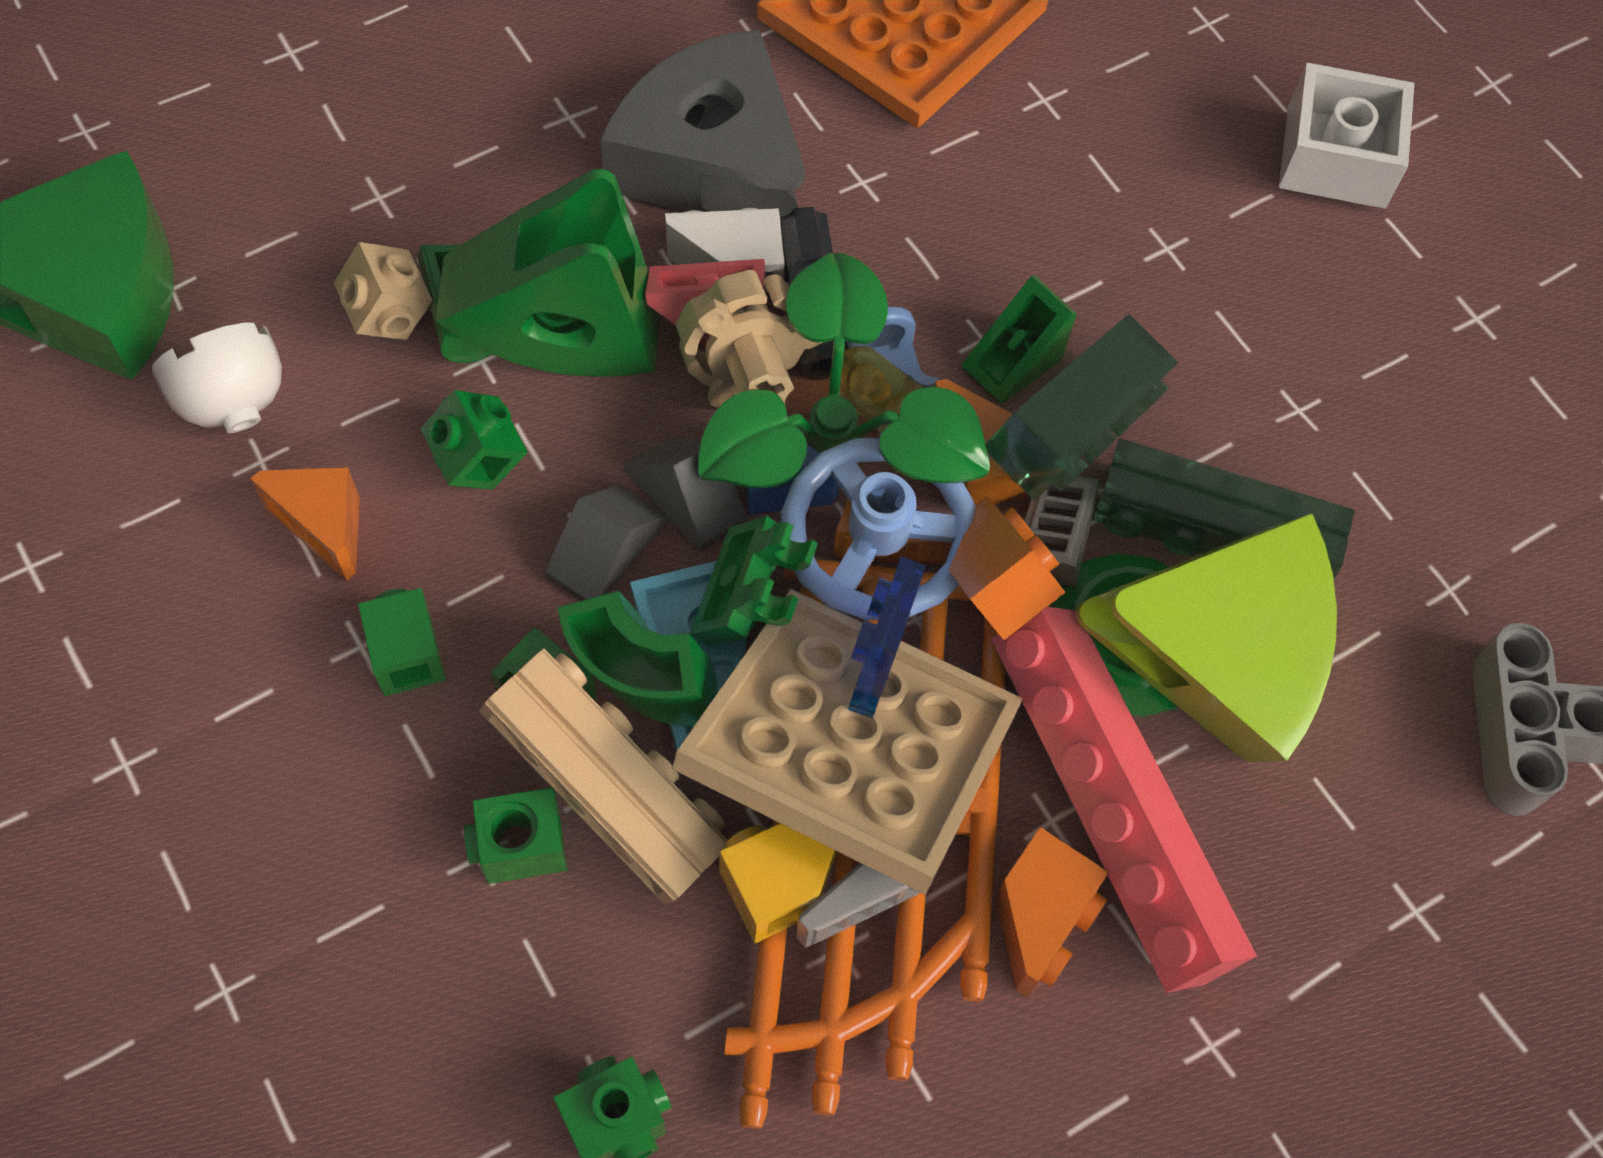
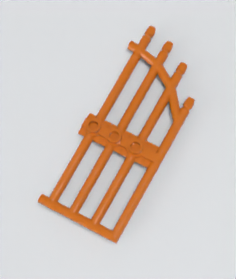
M815 559L819 567L831 577L840 564L837 561ZM870 565L857 588L862 589V593L868 595H887V592L904 593L927 583L936 573ZM784 568L783 580L799 582L794 570ZM801 584V594L824 604ZM960 585L941 604L922 612L919 650L943 661L948 599L971 601ZM984 617L980 678L1005 690L1006 668L991 640L998 633ZM859 618L860 622L883 632L884 620L866 621ZM1002 743L956 833L957 835L970 836L965 913L921 958L926 895L920 893L899 903L891 987L848 1008L856 925H853L827 938L819 1020L777 1025L787 929L759 942L749 1027H728L724 1055H745L742 1087H744L745 1092L740 1097L739 1105L741 1127L748 1129H762L768 1109L766 1091L770 1089L773 1055L775 1053L816 1048L814 1073L817 1076V1080L813 1083L811 1096L813 1113L824 1116L835 1115L840 1099L841 1086L838 1085V1078L842 1076L845 1041L888 1020L887 1039L890 1041V1046L886 1049L885 1056L887 1078L896 1081H907L913 1067L914 1051L911 1050V1044L915 1042L917 1003L961 956L962 962L965 964L964 970H961L960 978L962 998L969 1002L983 1001L988 983V972L985 971V966L989 964ZM773 820L772 827L779 824V822ZM837 851L833 886L860 862Z

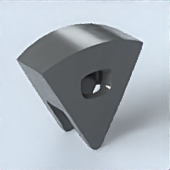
M760 30L735 32L710 38L684 48L660 62L644 75L624 97L610 118L600 140L603 169L615 175L623 196L680 213L690 210L710 212L741 210L744 208H779V216L783 217L791 213L794 208H798L794 190L804 184L805 169Z

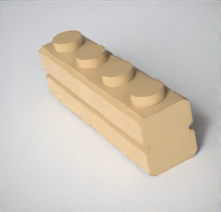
M543 648L489 697L479 712L551 787H554L557 794L663 904L675 901L720 856V851L727 848L726 843L728 840L720 833L725 827V822L707 802L701 798H696L691 802L676 787L674 783L679 779L677 771L672 769L673 766L665 757L655 750H651L646 755L628 735L633 731V727L618 708L609 702L599 706L582 688L587 683V679L570 658L562 653L553 658Z

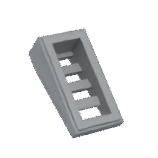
M1040 471L1024 522L1043 543L1067 546L1066 552L1049 549L1059 562V565L1050 573L1059 585L1076 588L1099 490V479ZM1050 490L1080 494L1082 497L1081 500L1049 496ZM1046 507L1076 511L1077 514L1076 517L1046 513L1045 510ZM1042 525L1072 529L1071 534L1046 531L1041 530Z
M859 863L799 916L796 939L806 948L920 894V892Z

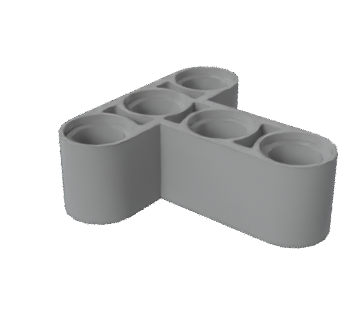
M1513 623L1504 627L1477 655L1473 661L1472 672L1484 786L1487 796L1493 805L1502 812L1513 816H1522L1537 809L1563 788L1568 776L1567 761L1603 764V686L1557 683L1553 649L1545 634L1533 625L1525 623ZM1506 656L1512 658L1519 667L1512 664ZM1511 712L1520 716L1526 726L1518 722ZM1575 717L1582 721L1588 730L1580 726ZM1518 770L1523 772L1530 778V780L1533 783V786H1530L1522 780V778L1519 776Z

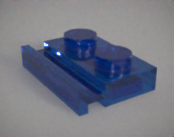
M901 557L892 582L879 578L867 612L868 616L879 620L877 625L864 621L857 638L851 659L863 663L847 710L873 719L926 565Z

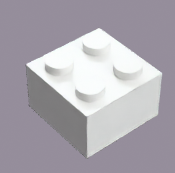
M1306 63L1288 105L1279 188L1386 209L1408 168L1415 83Z

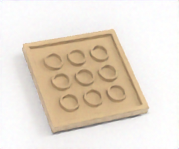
M791 589L786 596L794 595L799 598L791 622L784 626L765 625L677 750L672 769L926 895L1023 698Z

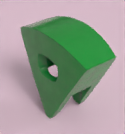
M124 151L0 202V325L114 374L133 380L149 360L163 334L171 309L174 277L170 246L162 222L136 165L128 151Z
M593 169L526 205L445 255L435 321L459 338L485 352L540 371L590 377L631 376L656 372L660 314L647 305L645 293L649 272L615 175L604 169Z

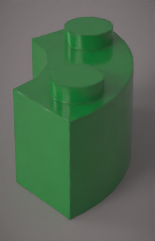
M619 591L557 607L564 636L578 660L613 695L639 714L659 722L693 726L698 722L717 695L718 688L714 662L690 634L662 635L649 630L646 620Z

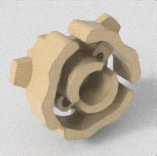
M745 270L723 276L716 280L708 291L691 299L685 305L675 325L681 340L679 348L689 374L693 375L702 384L710 386L708 393L710 406L720 407L733 395L753 389L772 391L779 395L785 404L786 397L794 390L787 369H791L797 364L805 349H811L821 344L803 338L789 323L786 314V298L790 285L781 276L773 274L763 280L773 305L783 311V316L781 317L769 311L766 305L767 296L757 273L753 270ZM749 305L747 309L744 311L743 307ZM705 333H708L710 337L706 342L705 352L698 350L699 340Z

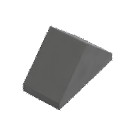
M671 438L627 461L624 470L700 552L726 537L730 527L745 523L747 518L735 484L700 479L698 474V458L701 440Z
M621 485L578 498L545 570L546 578L581 601L608 594L668 522V517Z

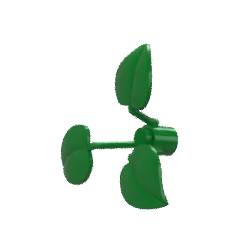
M828 253L805 268L796 276L787 292L786 314L789 323L795 331L811 342L823 343L833 340L828 396L819 399L813 405L809 423L800 414L787 417V410L783 400L772 391L758 389L743 391L727 399L711 417L702 436L698 458V474L701 480L727 482L748 488L775 487L791 480L800 471L806 457V441H808L810 447L820 453L854 438H864L865 435L877 428L890 424L880 436L879 452L889 466L904 476L933 483H962L985 477L990 470V460L979 417L972 405L964 397L949 389L941 387L916 389L904 397L899 414L886 410L865 423L857 425L858 416L855 407L850 401L840 397L845 340L856 344H868L875 341L884 329L888 315V302L884 288L874 272L860 260L843 253Z

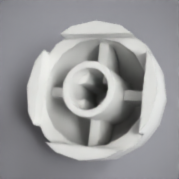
M246 322L229 325L202 333L190 339L194 348L190 353L177 359L172 348L154 362L152 366L153 376L161 394L174 412L184 420L205 428L224 425L227 433L240 432L261 421L259 411L273 402L281 384L282 365L277 348L268 328L263 325L258 332L255 323Z

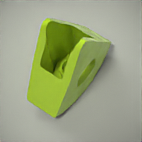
M1309 514L1261 530L1087 599L1077 607L1076 619L1079 625L1245 761L1248 763L1287 761L1306 734L1319 708L1330 676L1335 650L1337 605L1333 573L1326 546L1313 514Z

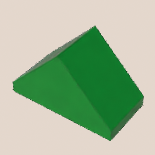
M1031 275L961 366L1000 403H1005L1063 360L1077 313L1037 276Z

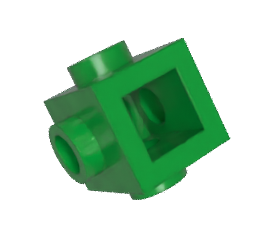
M454 390L441 401L438 409L420 428L433 454V459L440 468L448 486L494 490L528 453L511 420L509 409L498 396Z
M609 1056L594 1062L576 1075L579 1084L553 1097L581 1158L649 1157L659 1149L655 1139L666 1134L665 1123L661 1114L672 1108L655 1070L651 1069L641 1074L633 1056L619 1063L615 1056ZM623 1106L628 1108L627 1112L619 1118L607 1117L608 1112L614 1107Z

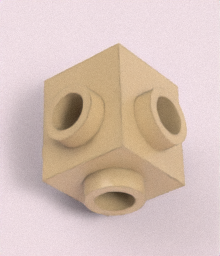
M358 242L334 281L341 304L345 308L356 334L407 340L432 302L430 293L415 261L407 249Z

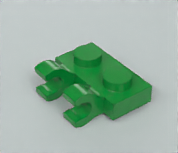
M768 516L730 527L694 620L690 636L705 646L711 647L747 638L748 633L757 621L775 626L788 625L792 620L799 598L794 595L786 597L771 595L774 581L769 579L776 566L790 570H805L809 568L818 543L814 540H807L805 542L790 540L794 526L788 522L777 523Z

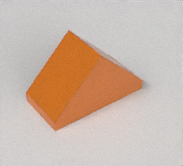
M349 467L261 470L250 478L263 507L346 581L356 574L360 496Z

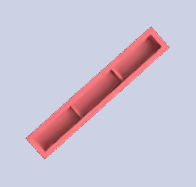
M1046 607L1005 640L999 634L993 637L991 640L1019 697L1023 698L1022 703L1105 870L1109 872L1108 877L1165 992L1169 993L1203 986L1257 957L1092 638L1079 625L1076 619V611Z

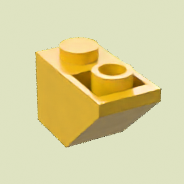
M781 823L767 830H764L761 825L752 826L740 831L727 841V848L720 851L719 873L754 944L797 924L799 916L822 897L837 852L836 850Z

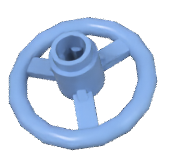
M880 437L854 438L820 452L794 478L781 510V522H788L794 526L790 540L795 542L807 541L806 513L815 491L832 475L851 502L848 527L853 542L832 577L819 567L814 556L809 568L794 570L799 582L825 605L866 621L907 619L941 604L959 583L950 573L949 567L964 533L972 523L976 505L963 482H931L939 488L952 512L951 515L916 511V497L913 489L904 479L896 474L880 472L866 477L857 463L885 462L879 452ZM909 538L952 543L946 563L927 583L902 594L868 595L856 591L857 586L875 556H886L899 551Z

